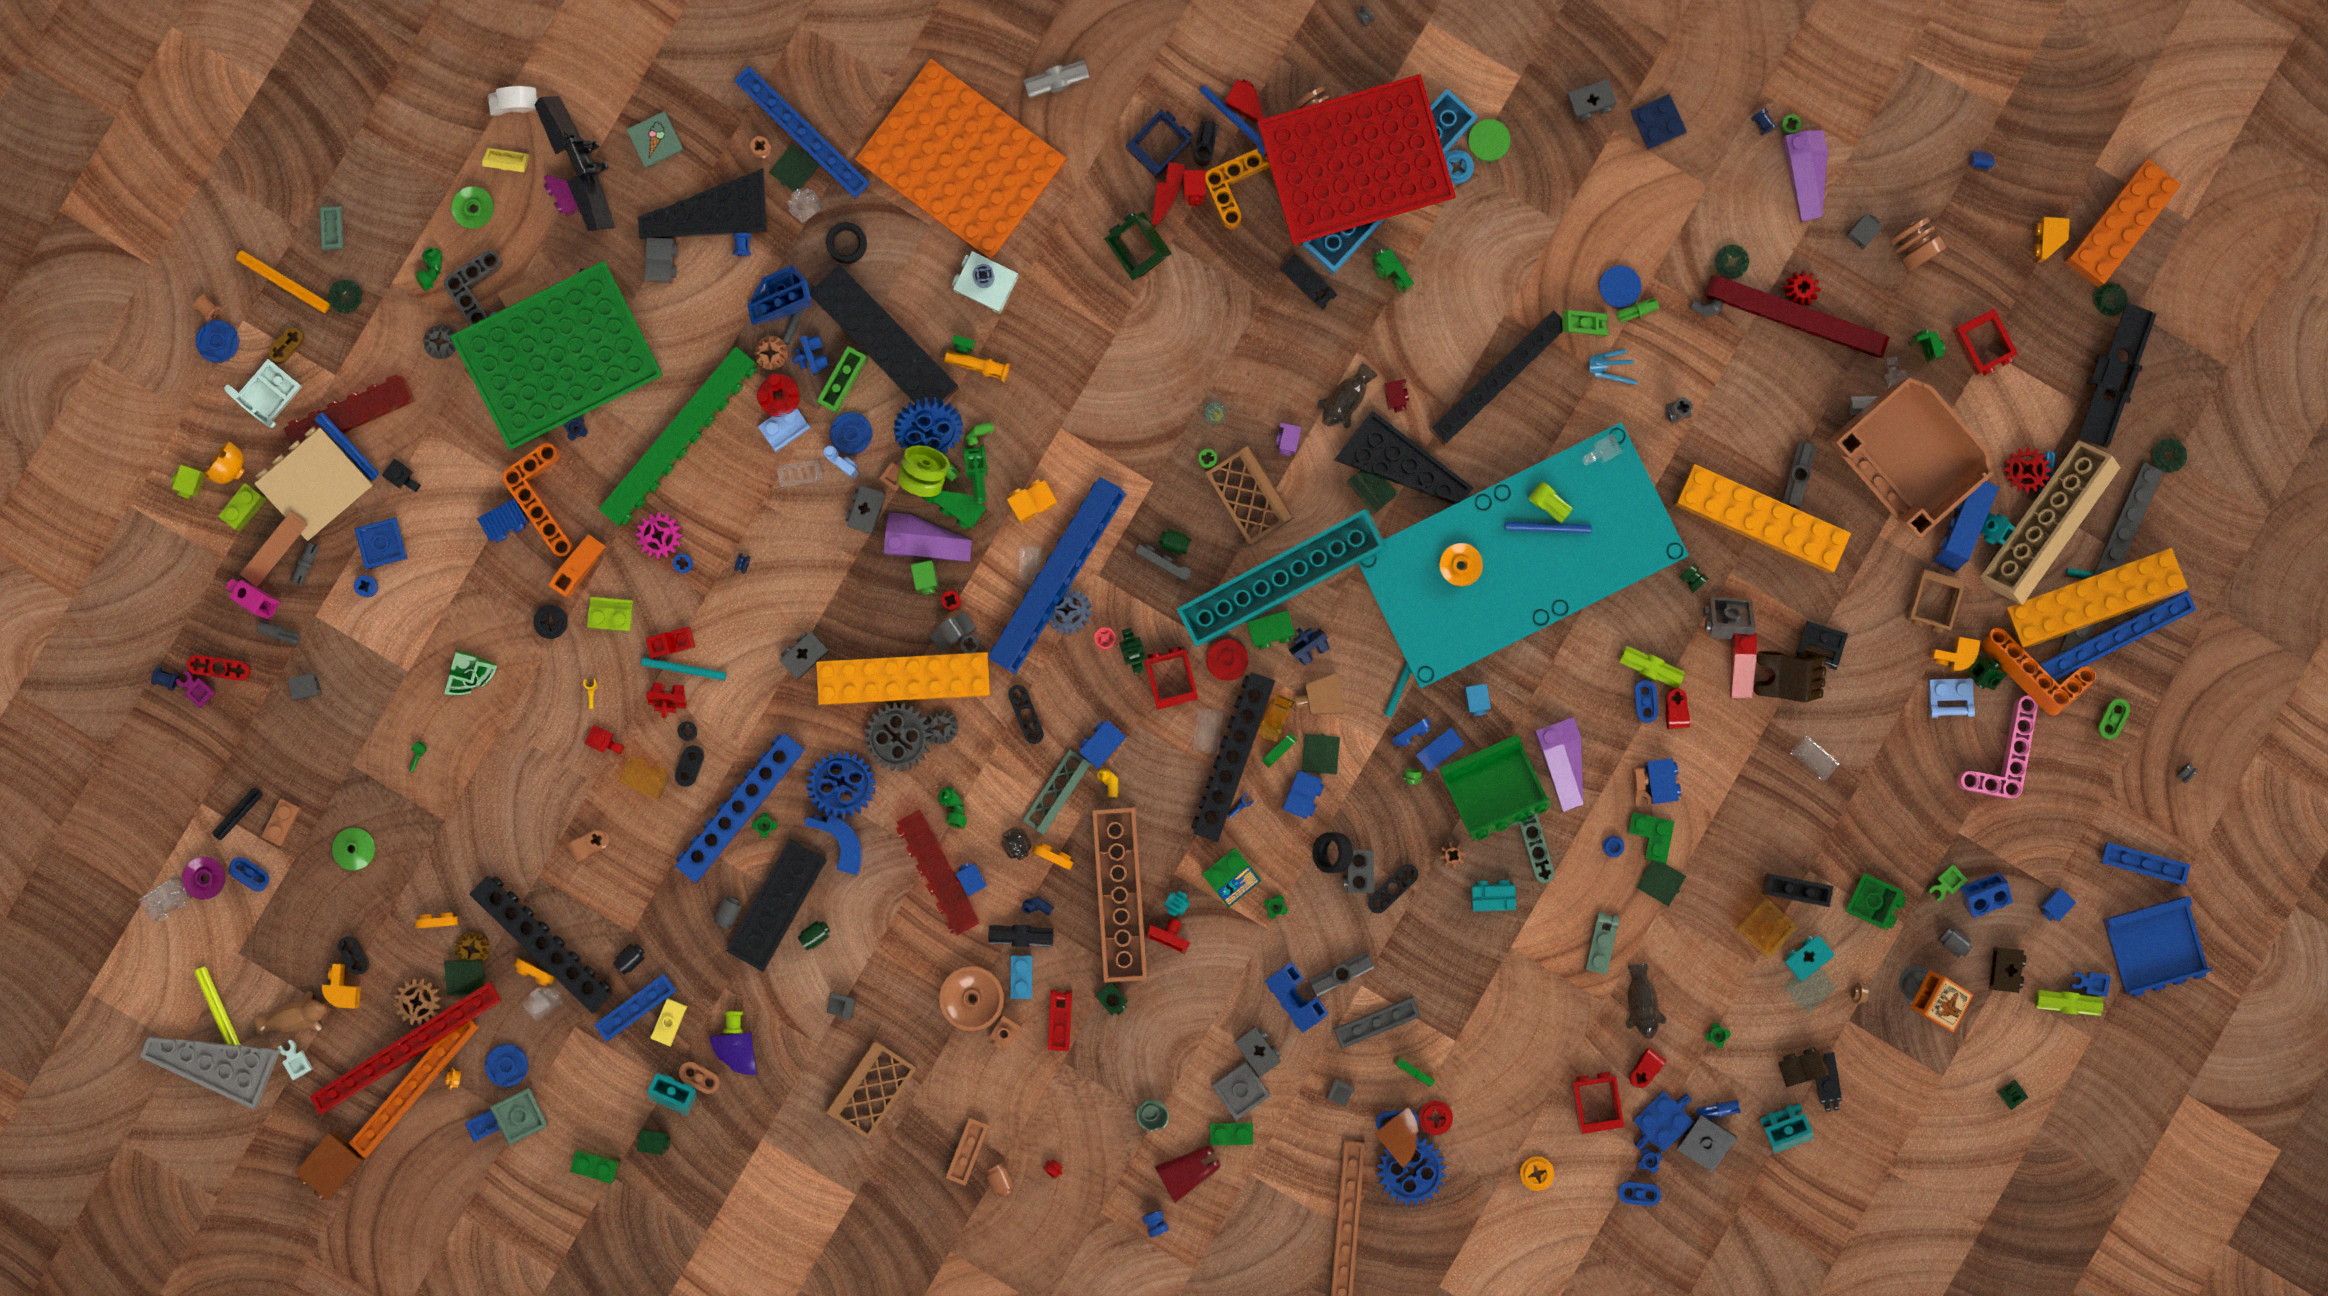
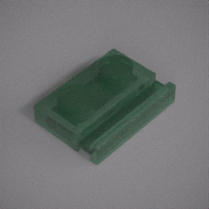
M1361 470L1347 481L1348 485L1373 514L1398 495L1386 479Z

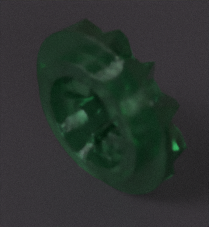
M1738 245L1724 246L1716 255L1715 264L1717 271L1723 277L1731 279L1741 277L1749 267L1747 252ZM1728 256L1731 259L1739 257V259L1735 263L1736 267H1733L1732 265L1725 267L1726 263L1729 261L1727 258Z
M340 280L331 286L328 292V301L335 311L349 314L356 311L359 305L362 304L363 294L360 287L353 281ZM349 291L348 295L353 299V301L346 300L345 303H343V299L338 295V293L346 294V292Z
M2108 282L2098 287L2094 293L2096 309L2106 316L2120 314L2128 301L2127 290L2123 289L2120 284ZM2108 293H2110L2111 296L2118 295V297H2116V299L2114 300L2115 304H2113L2112 302L2104 303V301H2106V299L2109 297Z
M2169 438L2160 441L2155 445L2152 453L2153 463L2160 470L2167 473L2180 470L2187 460V451L2184 445L2176 439ZM2173 450L2172 457L2175 460L2170 459L2165 462L2166 455L2164 451L2170 452Z

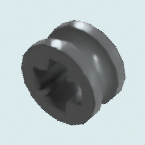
M1364 6L1360 7V11L1354 12L1356 18L1365 27L1368 26L1369 21H1374V17Z
M967 635L961 639L960 647L966 654L976 653L979 650L980 643L975 636ZM967 639H973V643L976 644L975 649L972 648V651H968L967 647L964 646V642H968Z
M2190 762L2184 765L2176 774L2177 778L2181 777L2183 779V783H2187L2198 771V769L2191 767L2192 764Z

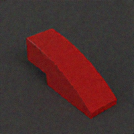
M1168 162L1166 183L1157 182L1152 218L1154 228L1166 217L1179 194L1183 182L1185 164Z

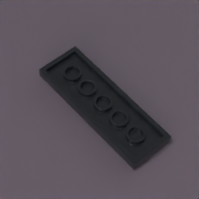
M789 839L726 951L764 972L827 859Z

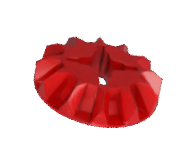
M1434 1100L1426 1103L1420 1109L1418 1119L1421 1128L1426 1133L1441 1135L1450 1129L1453 1122V1114L1448 1105ZM1434 1109H1436L1439 1116L1445 1117L1438 1120L1437 1127H1435L1433 1120L1426 1119V1117L1433 1116Z

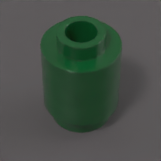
M1168 528L1167 532L1162 531L1158 543L1162 544V549L1179 555L1180 553L1186 555L1191 538H1188L1186 534Z
M816 920L801 931L798 939L808 951L830 937L828 933L831 930L824 921L820 923Z

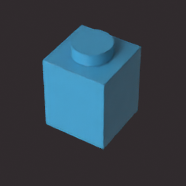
M1487 684L1464 688L1468 713L1473 712L1474 716L1486 715V710L1491 709Z

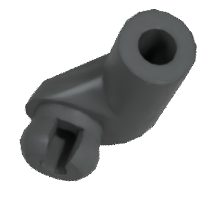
M1714 299L1711 304L1704 305L1694 300L1690 309L1704 317L1719 314L1722 311L1723 303L1718 299Z

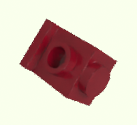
M1406 379L1388 382L1383 386L1388 409L1394 410V413L1407 410L1406 401H1409V394L1407 388L1403 389V386L1406 385Z

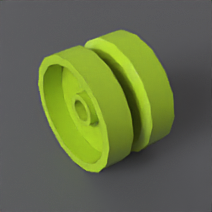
M916 445L907 448L897 475L898 484L904 490L917 496L933 497L940 494L950 466L948 458L940 451L928 446Z

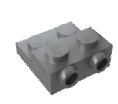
M1710 596L1708 605H1704L1703 612L1704 617H1708L1705 622V632H1710V638L1732 639L1733 633L1755 634L1756 627L1752 599Z

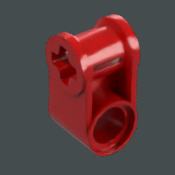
M1670 689L1665 695L1667 729L1690 728L1686 693L1681 689ZM1675 692L1681 696V699L1677 700V704L1671 700V697L1675 696Z
M1648 1047L1629 1075V1081L1632 1086L1636 1088L1647 1087L1655 1075L1662 1069L1667 1059L1651 1047ZM1643 1073L1644 1075L1642 1078L1644 1079V1082L1637 1083V1077H1635L1636 1074Z

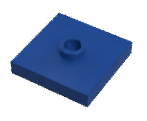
M396 517L354 528L365 570L408 559Z

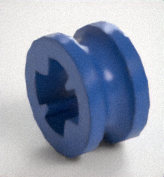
M679 554L673 560V567L679 573H688L693 567V561L688 555ZM681 558H685V561L689 563L688 567L685 566L683 570H681V566L677 565L679 560L682 561Z

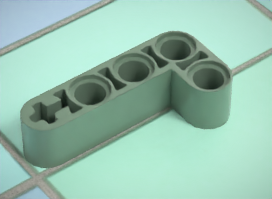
M1537 814L1529 816L1522 823L1516 822L1509 825V827L1519 826L1535 880L1540 883L1552 881L1555 875ZM1530 826L1537 830V834L1533 839L1526 835V830ZM1535 847H1540L1543 850V855L1540 859H1535L1532 855ZM1546 860L1547 864H1542L1543 869L1549 871L1545 880L1544 877H1539V873L1542 872L1541 866H1535V862L1539 863Z

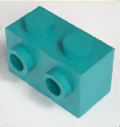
M656 1073L647 1091L648 1099L688 1116L697 1098L696 1090L686 1083L681 1084L668 1075Z

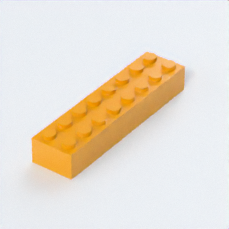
M1696 464L1690 467L1674 506L1829 574L1835 572L1851 535L1846 530Z
M2169 548L2026 600L2023 605L2019 603L2007 607L2006 613L2018 644L2023 649H2027L2182 593L2188 587L2173 549Z
M989 653L816 662L818 704L838 705L991 696Z

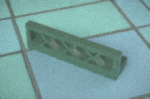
M1069 750L1023 821L1044 835L1091 763ZM1070 756H1073L1081 763L1076 770L1068 772L1066 762ZM1065 767V772L1060 773L1062 768ZM1074 773L1069 780L1068 774ZM1066 775L1068 782L1066 786L1056 789L1054 782L1056 777ZM1053 784L1054 790L1048 791L1050 786ZM1062 791L1060 795L1057 797V792ZM1054 792L1055 803L1053 806L1044 807L1043 797L1045 794ZM1041 802L1042 808L1036 809L1039 803ZM1045 809H1050L1046 815ZM1042 810L1044 819L1038 826L1030 821L1029 818L1033 812Z

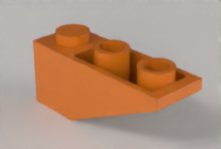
M588 534L559 568L548 585L564 597L570 599L606 546Z

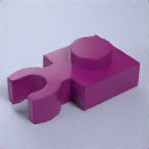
M184 671L183 673L188 677L187 681L182 682V680L176 679V683L179 686L188 688L184 694L196 706L202 708L216 692L201 678L194 681L193 674L189 671Z

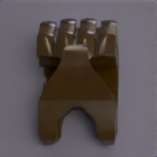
M1759 651L1757 653V663L1770 667L1775 674L1767 681L1756 682L1753 689L1755 694L1798 702H1810L1823 697L1824 691L1822 688L1826 684V680L1823 677L1826 676L1827 672L1826 667L1823 666L1826 663V656L1807 651L1800 654V658H1793L1779 651Z

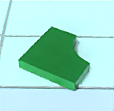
M1397 1056L1394 1064L1428 1087H1432L1435 1082L1434 1079L1401 1057Z

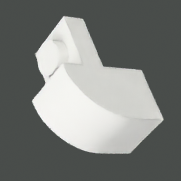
M503 87L496 89L494 93L488 94L490 115L493 116L508 112L526 113L536 109L534 104L537 101L536 88Z

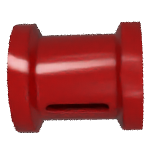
M947 591L942 595L941 603L949 611L957 610L961 605L960 596L954 591ZM952 595L955 596L954 599L957 603L948 606L946 598H951Z

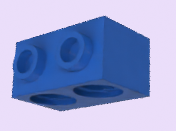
M2000 872L1960 887L1965 908L1973 918L2013 903L2008 882Z

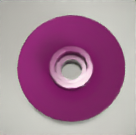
M210 857L193 859L186 865L182 874V883L187 893L201 900L210 899L218 895L223 889L226 879L222 865ZM204 874H207L209 876V880L207 882L203 881Z

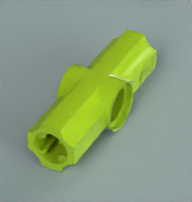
M1629 646L1625 647L1619 663L1638 671L1640 675L1654 681L1658 680L1676 689L1679 688L1685 675L1684 671L1666 664L1664 660L1651 654L1646 655Z
M2037 990L2035 994V1008L2056 1010L2059 1013L2075 1015L2081 1013L2101 1016L2103 1011L2102 997L2047 990Z

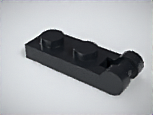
M1295 254L1280 268V271L1321 310L1327 306L1326 303L1330 299L1333 300L1337 296L1336 292L1323 282ZM1321 289L1324 294L1319 298L1316 293Z

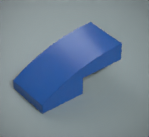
M1451 727L1416 756L1430 772L1465 743Z

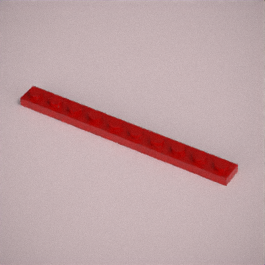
M488 982L312 1094L310 1098L319 1115L329 1112L502 1002L493 983Z

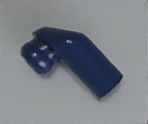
M1040 897L1026 899L1021 907L1025 914L1040 910L1047 916L1054 909L1053 906Z

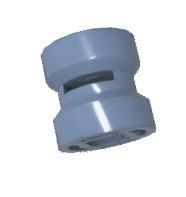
M981 264L973 270V279L978 287L988 288L993 284L995 276L990 266Z

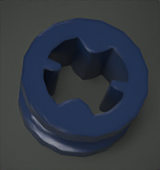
M740 553L736 560L734 571L741 570L742 574H745L751 556L744 557Z

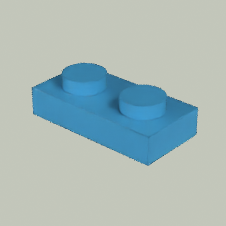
M1011 955L1010 999H1032L1033 956Z

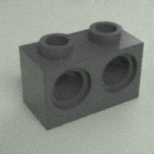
M1353 850V857L1357 854L1362 855L1364 863L1362 866L1356 867L1351 862L1347 868V876H1343V889H1347V893H1374V850ZM1356 876H1361L1364 879L1363 887L1355 888L1352 882Z

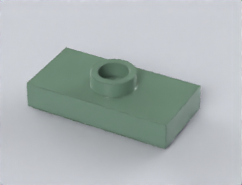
M319 207L321 249H344L342 207Z

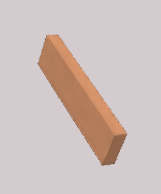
M290 511L240 575L258 587L308 524Z

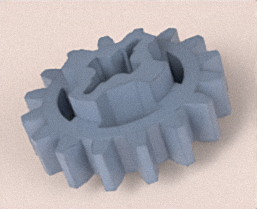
M1069 589L1068 594L1064 595L1059 605L1055 606V611L1049 619V622L1052 623L1051 627L1054 630L1057 629L1060 634L1065 632L1068 636L1071 635L1072 631L1079 634V628L1085 630L1084 624L1091 623L1088 616L1093 615V612L1089 609L1092 607V604L1088 601L1089 598L1086 595H1082L1079 590L1074 593L1072 589ZM1076 600L1081 603L1082 607L1077 606ZM1058 617L1062 619L1064 624H1061L1059 622Z

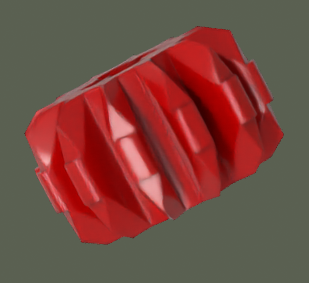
M1802 270L1800 275L1795 271L1793 278L1788 277L1786 279L1789 284L1785 285L1784 289L1790 290L1785 295L1786 298L1792 296L1791 302L1795 303L1798 300V304L1804 305L1805 301L1807 305H1811V299L1817 300L1818 295L1816 293L1821 291L1820 287L1815 286L1820 282L1819 279L1813 281V273L1806 277V270ZM1801 284L1807 288L1803 293L1800 292L1801 289H1798Z

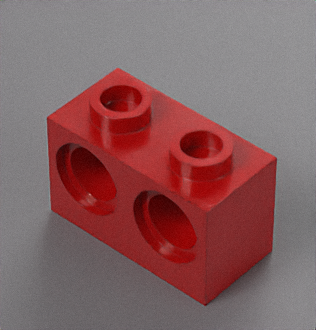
M1184 170V203H1188L1189 206H1201V203H1205L1206 199L1205 170Z

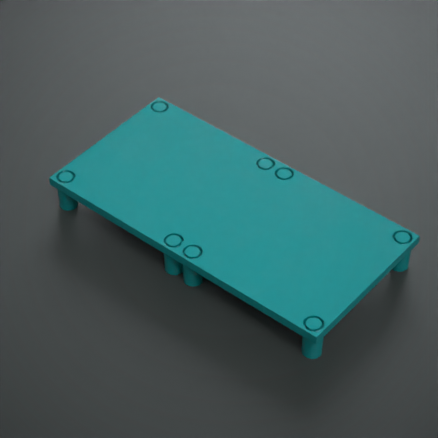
M1620 422L1384 539L1388 548L1358 563V566L1421 689L1689 555L1623 423ZM1541 481L1549 485L1558 497L1573 508L1562 523L1544 509H1539L1529 501V495ZM1505 522L1592 525L1591 533L1505 530ZM1464 543L1471 545L1482 557L1483 569L1481 575L1470 585H1452L1445 580L1440 571L1442 554L1454 544ZM1458 562L1457 568L1464 569V563Z

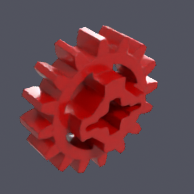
M2029 447L2026 448V452L2019 448L2018 455L2011 453L2012 461L2006 460L2005 462L2009 465V467L2004 468V472L2009 473L2005 480L2011 479L2010 487L2017 485V492H2020L2022 488L2025 489L2026 494H2028L2030 488L2037 492V486L2039 485L2043 488L2045 485L2042 481H2049L2050 479L2046 475V473L2051 472L2050 468H2046L2050 461H2044L2045 453L2039 456L2037 448L2033 452H2030ZM2030 456L2034 459L2025 461L2022 457ZM2014 464L2019 468V472L2015 477L2013 474ZM2040 464L2042 466L2041 477L2036 473V469ZM2022 466H2025L2027 468L2031 466L2032 474L2030 475L2029 473H2026L2024 475V468ZM2023 480H2031L2034 483L2023 484L2021 482Z

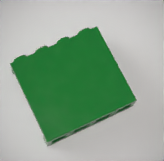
M1518 734L1440 768L1441 777L1472 841L1483 840L1495 831H1504L1509 825L1516 822L1522 823L1529 816L1543 814L1551 807L1550 799L1546 796Z

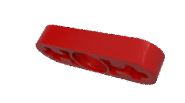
M193 655L187 661V668L193 674L244 681L251 674L250 666L245 662L201 655ZM199 659L200 663L209 665L208 668L199 667L198 671H196L193 662H197ZM217 662L224 664V671L221 674H216L213 670L214 664ZM240 665L245 670V673L241 674L240 677H238V673L229 672L230 668L238 669Z

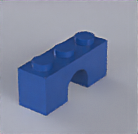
M1291 961L1268 977L1265 982L1269 990L1279 1000L1282 1008L1292 1018L1294 1025L1303 1033L1319 1023L1329 1013L1317 996L1311 1000H1304L1299 997L1296 992V986L1304 978Z

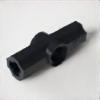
M989 925L988 944H1005L1012 947H1053L1054 928H1036L1029 925Z

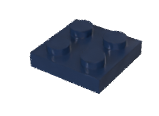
M1670 94L1630 112L1647 150L1687 133Z

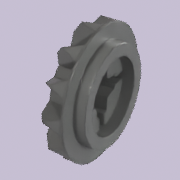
M444 325L432 326L431 329L426 331L423 339L424 349L430 356L436 359L450 357L456 350L450 338V335L455 332ZM441 334L442 339L449 343L441 344L439 349L438 344L432 342V340H438Z
M936 710L928 715L925 725H932V727L927 730V733H933V736L928 737L929 740L937 744H945L954 739L958 732V722L952 713L946 710ZM937 718L943 724L950 723V725L944 728V736L940 730H932L938 725Z

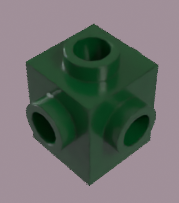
M1978 656L1967 670L1974 683L1982 689L1989 688L1995 690L2007 674L2001 668L2002 664L1998 660Z

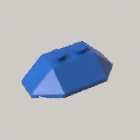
M790 265L762 278L754 292L753 298L747 304L751 324L755 325L783 319L812 307L807 280L794 265Z

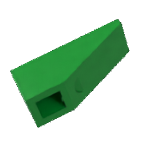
M941 490V493L936 496L921 497L930 505L933 502L939 505V511L948 518L950 515L958 519L956 523L965 530L968 527L973 530L987 511L984 505L975 503L974 498L966 494Z

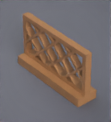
M1250 446L1244 447L1233 456L1205 472L1249 545L1294 519ZM1241 457L1244 462L1243 472L1231 470L1233 460ZM1227 464H1229L1228 469L1222 468V467L1226 466ZM1218 470L1227 471L1225 483L1216 482L1212 474ZM1230 472L1242 475L1239 487L1228 485ZM1244 476L1253 477L1255 480L1254 490L1242 488ZM1219 485L1224 486V487H1223V492H1222L1221 488L1219 487ZM1227 487L1238 489L1236 502L1227 500L1225 497ZM1241 490L1253 493L1250 505L1239 503ZM1256 494L1264 495L1266 498L1265 509L1253 506ZM1230 503L1235 504L1234 510H1233L1232 506L1230 505ZM1238 505L1249 507L1247 520L1238 518L1236 514ZM1252 508L1264 511L1261 523L1250 521ZM1266 513H1274L1279 522L1273 526L1264 524ZM1241 521L1246 522L1245 528H1244L1243 524L1241 523ZM1249 523L1260 525L1259 534L1252 539L1247 532ZM1263 526L1268 527L1267 530L1262 532Z
M873 1038L825 1111L831 1117L838 1119L869 1140L917 1068ZM882 1051L890 1055L891 1064L879 1066L877 1058ZM905 1065L910 1070L906 1076L897 1078L894 1066ZM892 1067L894 1078L882 1081L879 1069ZM877 1070L879 1082L867 1084L866 1074ZM895 1082V1092L890 1095H884L882 1084ZM880 1085L882 1096L870 1099L867 1087ZM865 1088L867 1099L855 1102L854 1092L857 1089ZM883 1100V1110L872 1113L870 1102ZM868 1103L870 1114L857 1117L855 1105ZM853 1106L855 1117L845 1119L839 1115L843 1108ZM871 1117L872 1126L868 1132H865L859 1127L858 1120Z

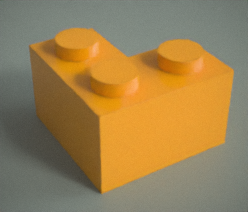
M1038 479L1028 485L1030 489L1021 491L1018 488L1009 494L1010 498L1007 501L1021 525L1058 504L1045 480L1040 482Z

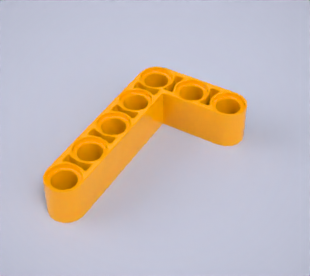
M1258 148L1210 169L1205 175V186L1223 225L1228 229H1236L1241 222V212L1229 185L1270 167L1268 159L1258 152ZM1250 158H1255L1259 164L1256 167H1250L1247 161ZM1230 167H1237L1240 171L1239 174L1231 176L1228 173ZM1217 175L1220 178V182L1215 185L1211 184L1208 180L1209 177ZM1225 194L1228 196L1229 201L1221 204L1218 202L1217 197ZM1232 213L1237 216L1238 220L1235 223H1229L1226 220V216Z

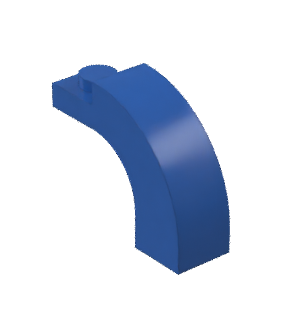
M812 814V818L806 817L805 826L829 832L837 839L840 845V858L836 870L859 875L863 855L860 840L854 829L839 817L834 819L831 814H829L827 822H824L825 817Z

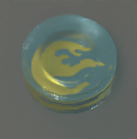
M1217 402L1208 404L1204 411L1205 419L1211 424L1221 423L1226 414L1225 408Z

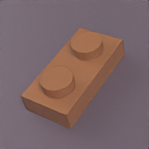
M280 798L261 837L274 844L283 846L301 807Z

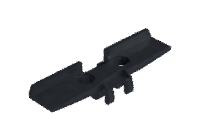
M559 96L540 97L534 106L555 154L567 150L577 176L568 180L567 183L587 230L597 231L615 228L603 189L597 178V174L607 170L609 167L607 162L602 164L599 162L593 163L589 154L600 147L598 141L591 143L590 140L585 141L579 136Z
M2128 302L2126 303L2107 356L2096 355L2094 362L2098 364L2094 375L2088 377L2086 384L2096 385L2078 438L2104 448H2108L2111 444L2124 404L2131 402L2130 395L2138 373L2142 371L2143 367L2139 365L2156 318V312ZM2120 350L2128 353L2127 361L2122 362L2118 359L2117 355ZM2126 368H2129L2131 370L2124 390L2119 392ZM2104 391L2110 393L2111 398H2113L2112 401L2109 402L2104 399Z

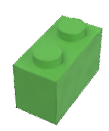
M933 561L911 565L916 591L918 593L921 592L923 595L934 594L935 589H939Z

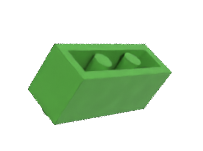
M847 346L820 394L817 403L838 415L868 361L867 356Z

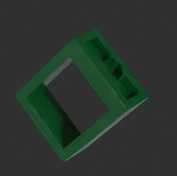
M1144 212L1129 214L1124 218V224L1121 226L1117 224L1109 230L1110 234L1104 238L1132 280L1143 277L1172 254ZM1136 224H1138L1156 253L1140 265L1120 238L1121 235Z

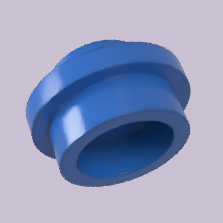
M1610 836L1603 842V851L1609 857H1618L1624 851V843L1619 837Z

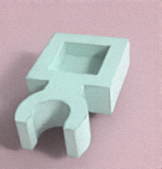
M289 1040V1051H286L283 1045H280L278 1049H280L282 1055H286L287 1059L282 1063L292 1080H295L313 1070L303 1051L296 1052L297 1046L295 1041Z

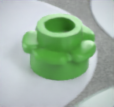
M1405 769V774L1402 778L1406 780L1407 784L1417 785L1419 781L1423 780L1422 771L1418 769Z

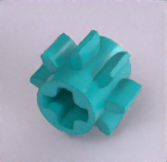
M1180 890L1177 894L1171 892L1164 906L1168 907L1167 913L1174 917L1177 914L1183 916L1190 904V901L1186 900L1188 895Z

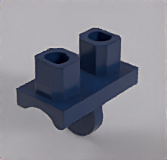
M1299 627L1296 630L1299 636L1293 639L1296 645L1290 648L1289 652L1296 660L1298 659L1303 665H1307L1313 660L1309 653L1311 649L1315 647L1322 654L1330 648L1326 640L1328 637L1320 628L1315 632L1311 628L1303 632Z

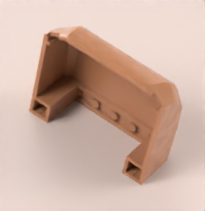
M1910 377L1899 381L1884 391L1828 440L1910 535L1917 538L1923 537L1994 474L1989 460V452L1932 386Z

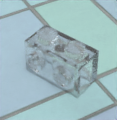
M541 986L528 995L530 999L523 1006L537 1022L544 1020L563 1003L560 999L562 995L554 987L551 989L550 986L545 988Z

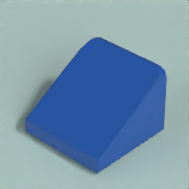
M1972 151L1969 165L1989 170L1995 165L1992 154Z

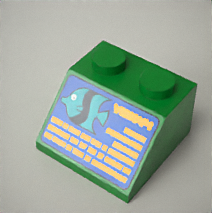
M1233 848L1202 874L1228 908L1261 882V879L1236 848Z

